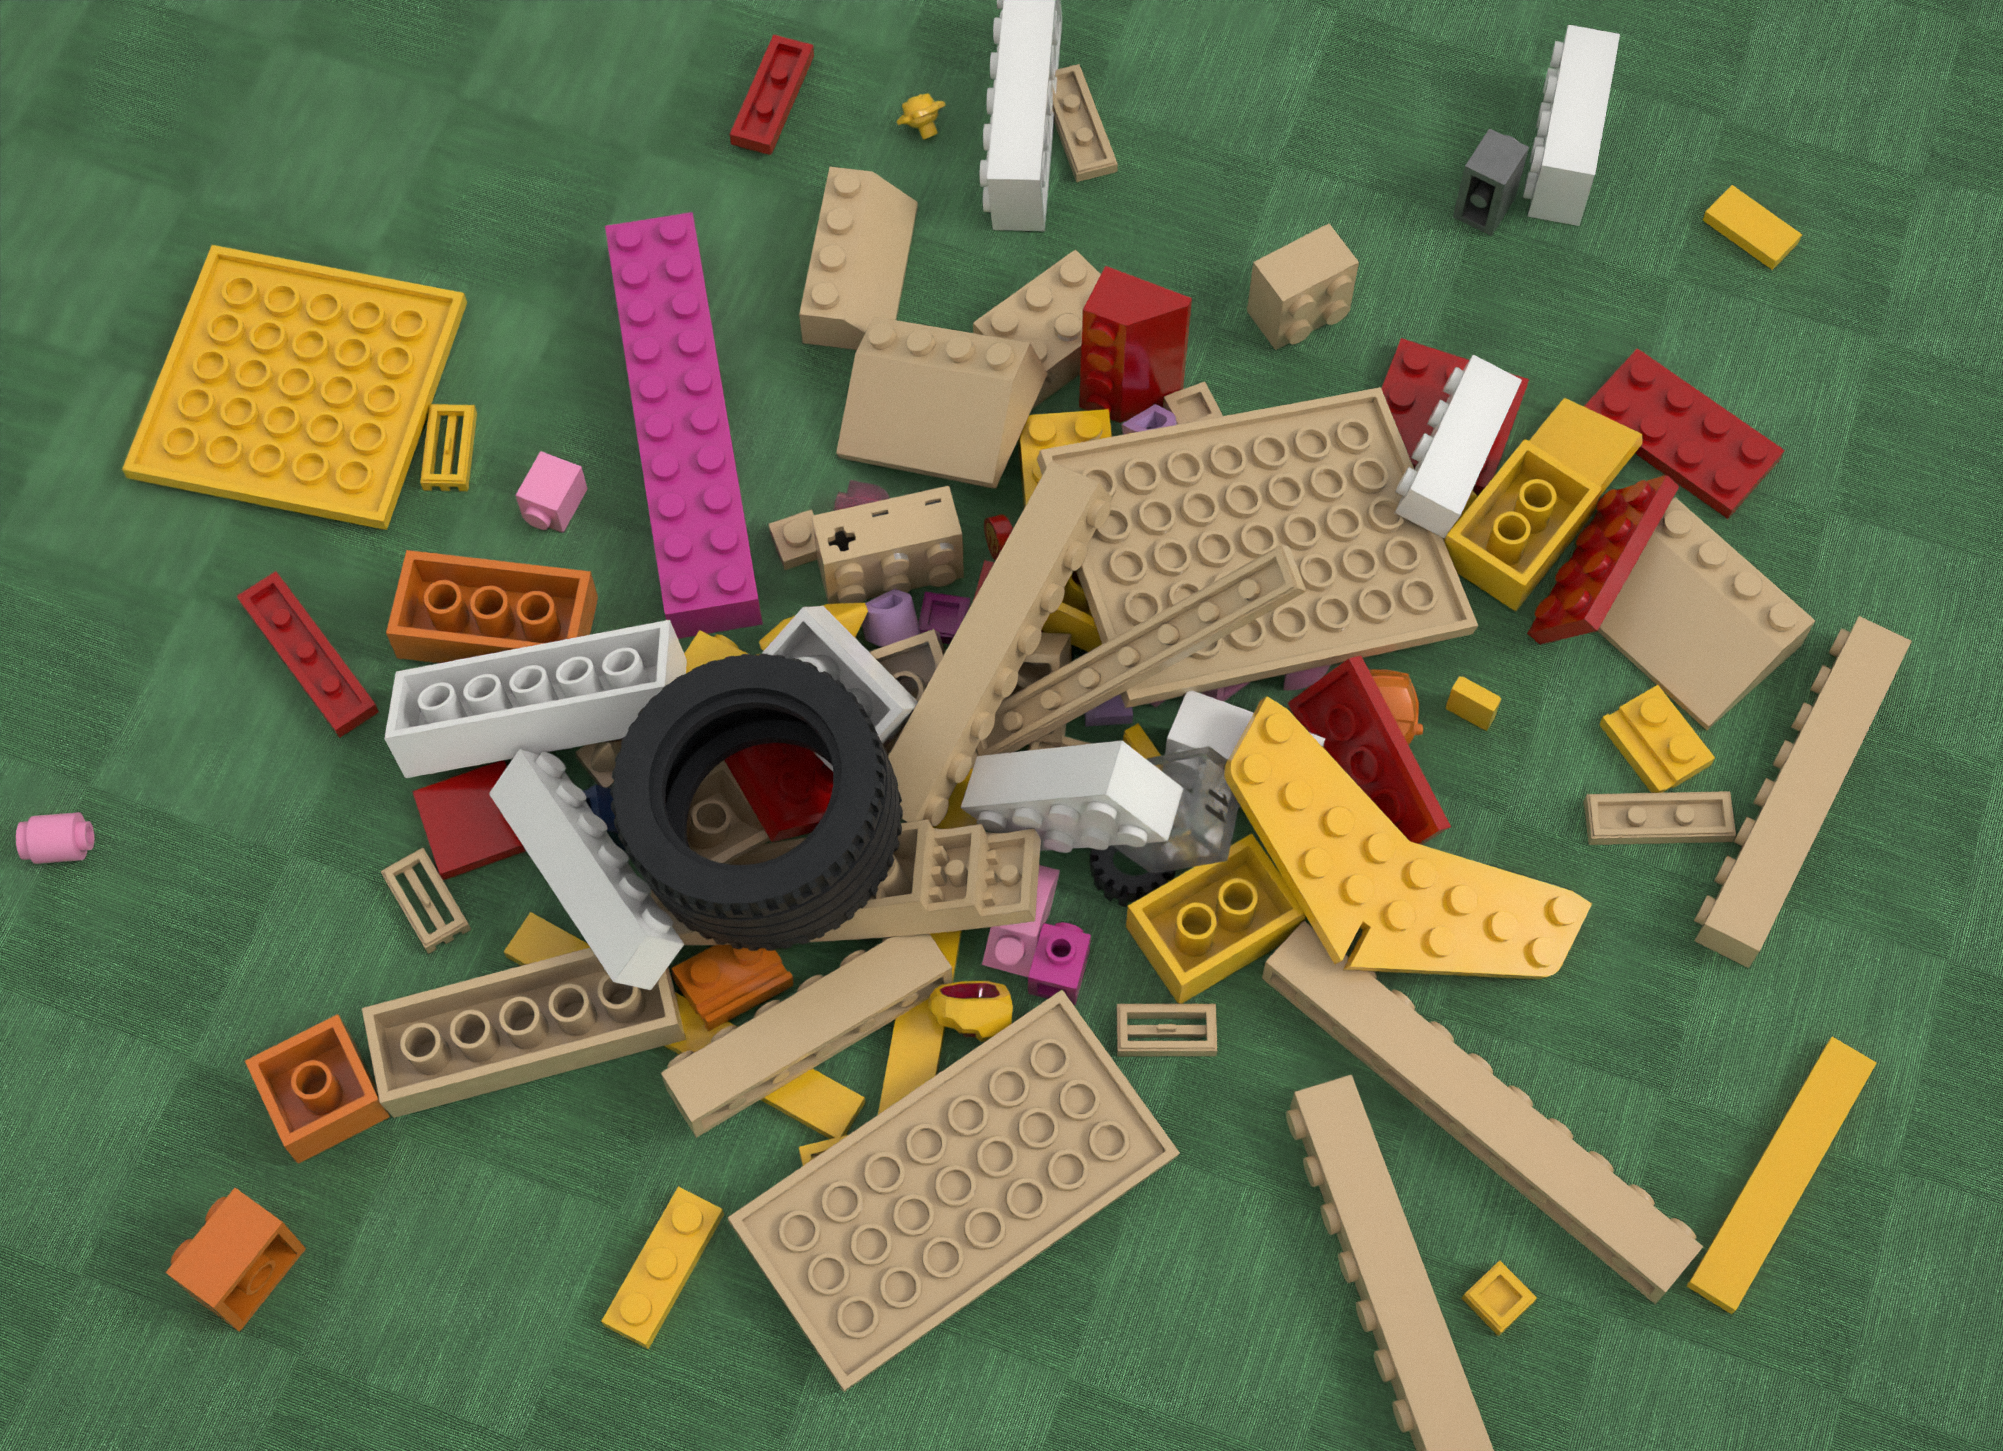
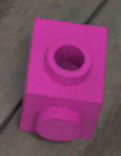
M1059 922L1055 926L1043 923L1028 976V994L1049 999L1060 990H1063L1072 1004L1076 1005L1090 953L1091 935L1083 933L1081 928L1070 923Z

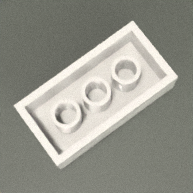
M1568 25L1564 42L1555 41L1550 67L1553 68H1548L1543 88L1544 99L1540 106L1536 128H1538L1537 137H1535L1530 156L1531 168L1527 175L1523 198L1531 199L1528 217L1580 226L1595 177L1620 34Z
M1113 741L977 756L961 809L977 819V824H982L983 828L990 832L1008 833L1035 829L1041 839L1040 851L1054 850L1067 853L1072 848L1085 847L1105 850L1108 846L1125 844L1133 847H1143L1146 843L1168 841L1183 787L1124 741Z

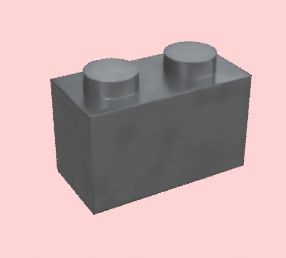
M1489 128L1465 165L1453 218L1492 236L1516 198L1529 147L1519 143L1509 135L1500 134Z

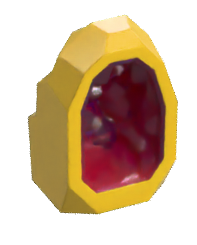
M990 981L954 982L935 988L929 996L928 1007L936 1016L939 1025L954 1028L964 1037H975L981 1042H986L1012 1024L1013 1005L1011 995L1003 984Z

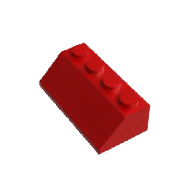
M1105 266L1083 308L1079 407L1086 411L1109 409L1110 419L1121 423L1155 404L1164 408V396L1183 390L1192 298Z

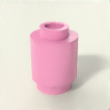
M79 812L31 816L28 821L19 822L16 829V847L22 860H32L34 864L81 861L85 859L87 850H92L94 846L93 826L90 821H85L83 815Z

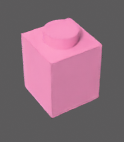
M540 451L515 496L522 517L527 523L537 529L547 530L551 528L564 533L588 488L581 466Z

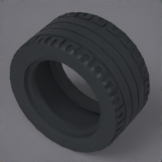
M768 653L759 655L742 654L741 656H729L722 660L710 661L707 664L697 666L692 671L677 677L670 684H667L660 693L653 696L646 706L641 709L637 719L629 726L626 736L623 737L621 742L622 748L615 758L616 766L612 770L614 784L610 790V795L613 798L611 809L615 814L614 825L619 832L618 837L624 845L629 858L654 894L679 922H683L691 931L699 932L707 940L714 939L716 944L725 945L728 943L733 948L742 949L744 947L748 948L749 951H757L759 948L775 951L776 948L787 949L798 943L806 944L817 937L819 939L825 936V933L828 931L836 930L841 927V924L851 920L855 916L854 913L860 908H864L871 896H875L878 891V885L888 876V869L892 867L894 862V851L898 850L900 844L898 836L902 834L900 819L903 817V810L900 805L902 802L901 794L898 790V782L891 762L873 723L867 716L862 704L858 703L856 696L852 692H848L839 680H834L831 674L825 671L819 672L817 667L810 663L804 664L799 659L794 658L790 660L782 655L777 654L773 656L768 655ZM785 743L809 749L826 759L833 766L832 794L822 819L812 833L789 852L761 863L730 865L709 860L689 848L687 818L692 799L705 777L718 764L731 755L756 745Z

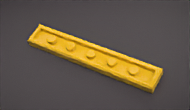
M1834 1037L1829 1039L1686 1287L1730 1314L1736 1311L1874 1069L1875 1061Z

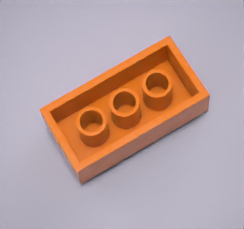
M406 550L386 635L396 657L399 659L444 663L590 635L598 595L591 571Z

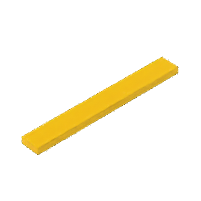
M966 776L962 782L957 783L948 799L949 806L944 819L933 828L951 829L978 825L977 819L961 809L971 776ZM962 930L930 933L952 967L953 983ZM929 999L895 1019L878 1115L938 1073L945 1026L939 1025L936 1016L929 1009Z
M530 912L504 950V954L508 959L522 966L587 949L590 946L581 939ZM675 992L686 1040L668 1044L665 1047L679 1055L686 1051H693L695 1053L709 1045L715 1034L733 1024L727 1021L708 1032L699 1014L695 1013L688 1000ZM813 1068L760 1099L829 1139L845 1136L866 1103L865 1097Z

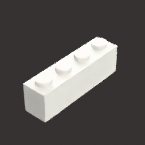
M1472 355L1463 370L1458 367L1454 368L1443 389V392L1449 394L1447 402L1439 400L1427 423L1434 428L1431 436L1426 433L1423 434L1411 458L1417 460L1418 464L1415 470L1410 467L1407 468L1395 491L1402 495L1395 511L1396 514L1442 538L1446 537L1462 514L1522 381L1520 378L1475 355Z

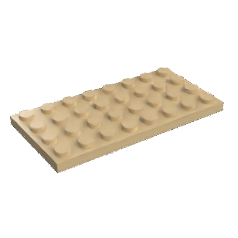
M1060 990L730 1215L728 1222L842 1391L846 1392L1177 1158L1180 1152L1064 991Z

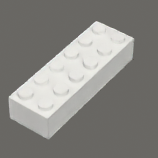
M997 0V9L1002 10L1000 17L994 18L993 26L994 44L998 45L997 52H991L990 77L994 79L993 88L987 89V114H990L991 117L990 124H984L983 148L988 151L987 159L980 162V187H984L983 211L991 213L993 230L1045 231L1054 127V113L1052 111L1053 88L1056 94L1057 77H1055V71L1059 67L1062 31L1061 0Z
M665 620L396 671L384 739L405 778L513 759L519 749L540 754L542 752L618 740L626 736L629 726L635 722L638 713L653 696L663 690L662 688L670 684L677 677L686 674L687 660L671 621Z

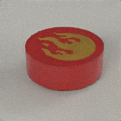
M1003 514L988 517L984 520L985 539L991 556L995 561L1013 530L1009 519Z

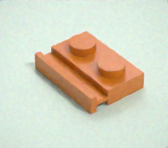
M714 945L671 968L673 980L695 1013L699 1014L708 1032L793 986V975L785 969L776 951H767L766 948L749 951L748 948L744 947L736 949L731 945Z

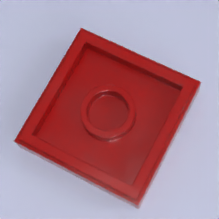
M504 760L412 791L442 880L526 851L489 795L507 768Z

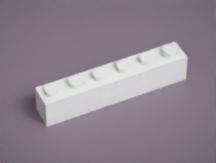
M519 749L489 795L612 981L651 990L684 945L672 927L673 921L671 917L655 903L649 894L651 889L648 884L639 878L628 864V855L615 845L606 832L607 825L596 816L586 803L585 793L575 786L565 773L566 767L564 763L556 756L547 752L536 754Z

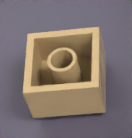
M1328 223L1253 262L1247 312L1275 350L1288 343L1297 344L1307 338L1313 330L1325 324H1336L1350 312L1359 262Z

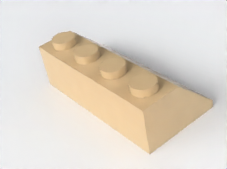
M829 167L799 313L802 340L805 344L857 350L873 316L897 320L918 202L872 171Z

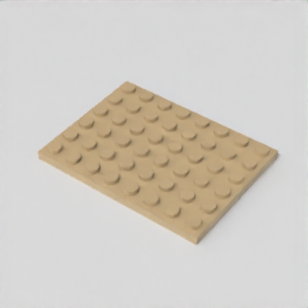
M1381 387L1040 450L1037 457L1042 475L1050 461L1099 482L1112 497L1109 516L1102 527L1096 528L1087 545L1086 558L1081 567L1076 570L1102 644L1281 544L1290 547L1307 591L1122 692L1120 695L1125 708L1185 696L1186 692L1189 691L1200 693L1336 664L1360 655L1364 658L1473 634L1479 626L1443 538L1395 513L1402 498V495L1395 492L1407 468L1414 469Z

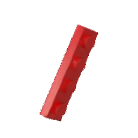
M277 571L236 596L244 610L339 738L379 713L374 701Z

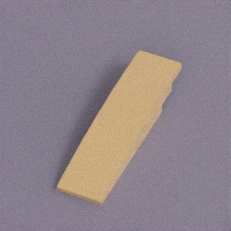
M928 819L900 823L902 834L898 836L900 844L898 850L894 851L893 865L889 867L886 879L878 885V891L875 896H871L867 901L868 904L864 908L857 910L854 913L855 916L841 924V927L836 930L832 929L825 933V936L819 939L817 937L809 942L908 936L1034 922L1041 839L1035 829L987 835L982 824L935 831ZM806 838L762 844L728 864L750 865L775 859L795 848ZM651 890V897L658 907L671 917L673 921L672 927L684 945H720L716 944L714 939L707 940L699 932H693L683 922H679Z

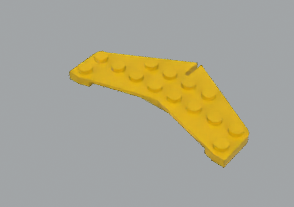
M1268 696L1259 702L1226 762L1224 776L1229 788L1334 964L1342 962L1358 929L1361 928L1363 930L1343 970L1538 980L1554 975L1561 968L1592 903L1571 890L1410 842L1293 714Z

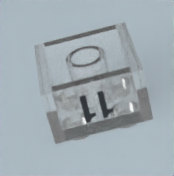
M1210 746L1147 758L1150 763L1183 787L1169 839L1165 842L1146 843L1143 847H1133L1125 844L1115 845L1114 848L1150 873L1228 861L1239 803L1225 780L1224 769L1227 759Z

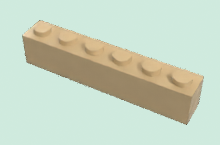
M930 934L884 937L882 943L869 951L858 950L847 956L841 962L840 968L824 977L822 975H815L807 979L799 986L797 993L782 1002L773 1000L766 1003L756 1011L755 1018L739 1027L731 1025L722 1029L713 1036L711 1043L695 1053L693 1051H686L676 1056L669 1062L668 1069L661 1072L666 1090L697 1138L929 999L935 988L952 983V967Z

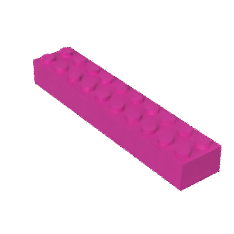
M693 212L605 226L666 620L671 621L678 639L696 636L699 630L709 634L763 625Z

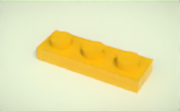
M678 1186L601 1321L603 1326L649 1349L724 1216L723 1209Z

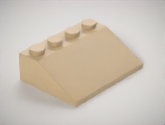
M873 316L855 353L836 454L841 459L996 489L1047 377V372L1031 343Z
M1675 497L1666 509L1599 627L1598 632L1656 685H1659L1671 699L1705 730H1708L1802 646L1815 620Z

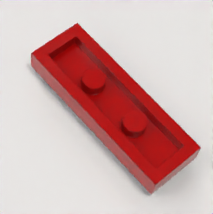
M773 34L729 134L731 145L772 155L814 58V46L812 44Z

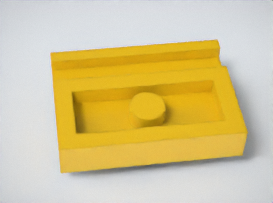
M1659 685L1620 706L1619 710L1603 716L1599 724L1651 793H1663L1671 787L1678 786L1710 767L1715 759Z

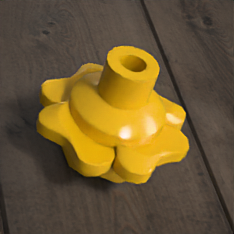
M929 93L911 97L902 104L904 115L896 121L897 125L906 124L909 127L918 128L923 140L938 134L934 121L939 115L938 111L940 108L946 106L945 101L935 102Z

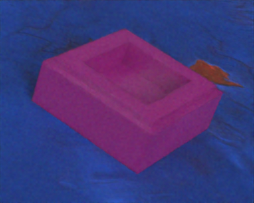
M925 591L918 623L920 634L935 629L939 632L942 643L950 644L971 607V598Z

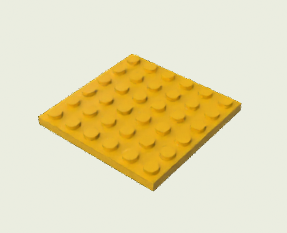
M211 245L122 470L126 478L387 530L424 427L429 406L432 404L467 305L465 294Z

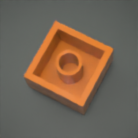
M338 1014L245 1060L284 1147L298 1164L390 1117L389 1112L380 1104L377 1087L351 1033Z
M234 1188L227 1197H221L211 1206L205 1218L206 1223L193 1239L185 1240L176 1249L171 1258V1266L165 1273L195 1300L240 1332L306 1248L281 1220Z

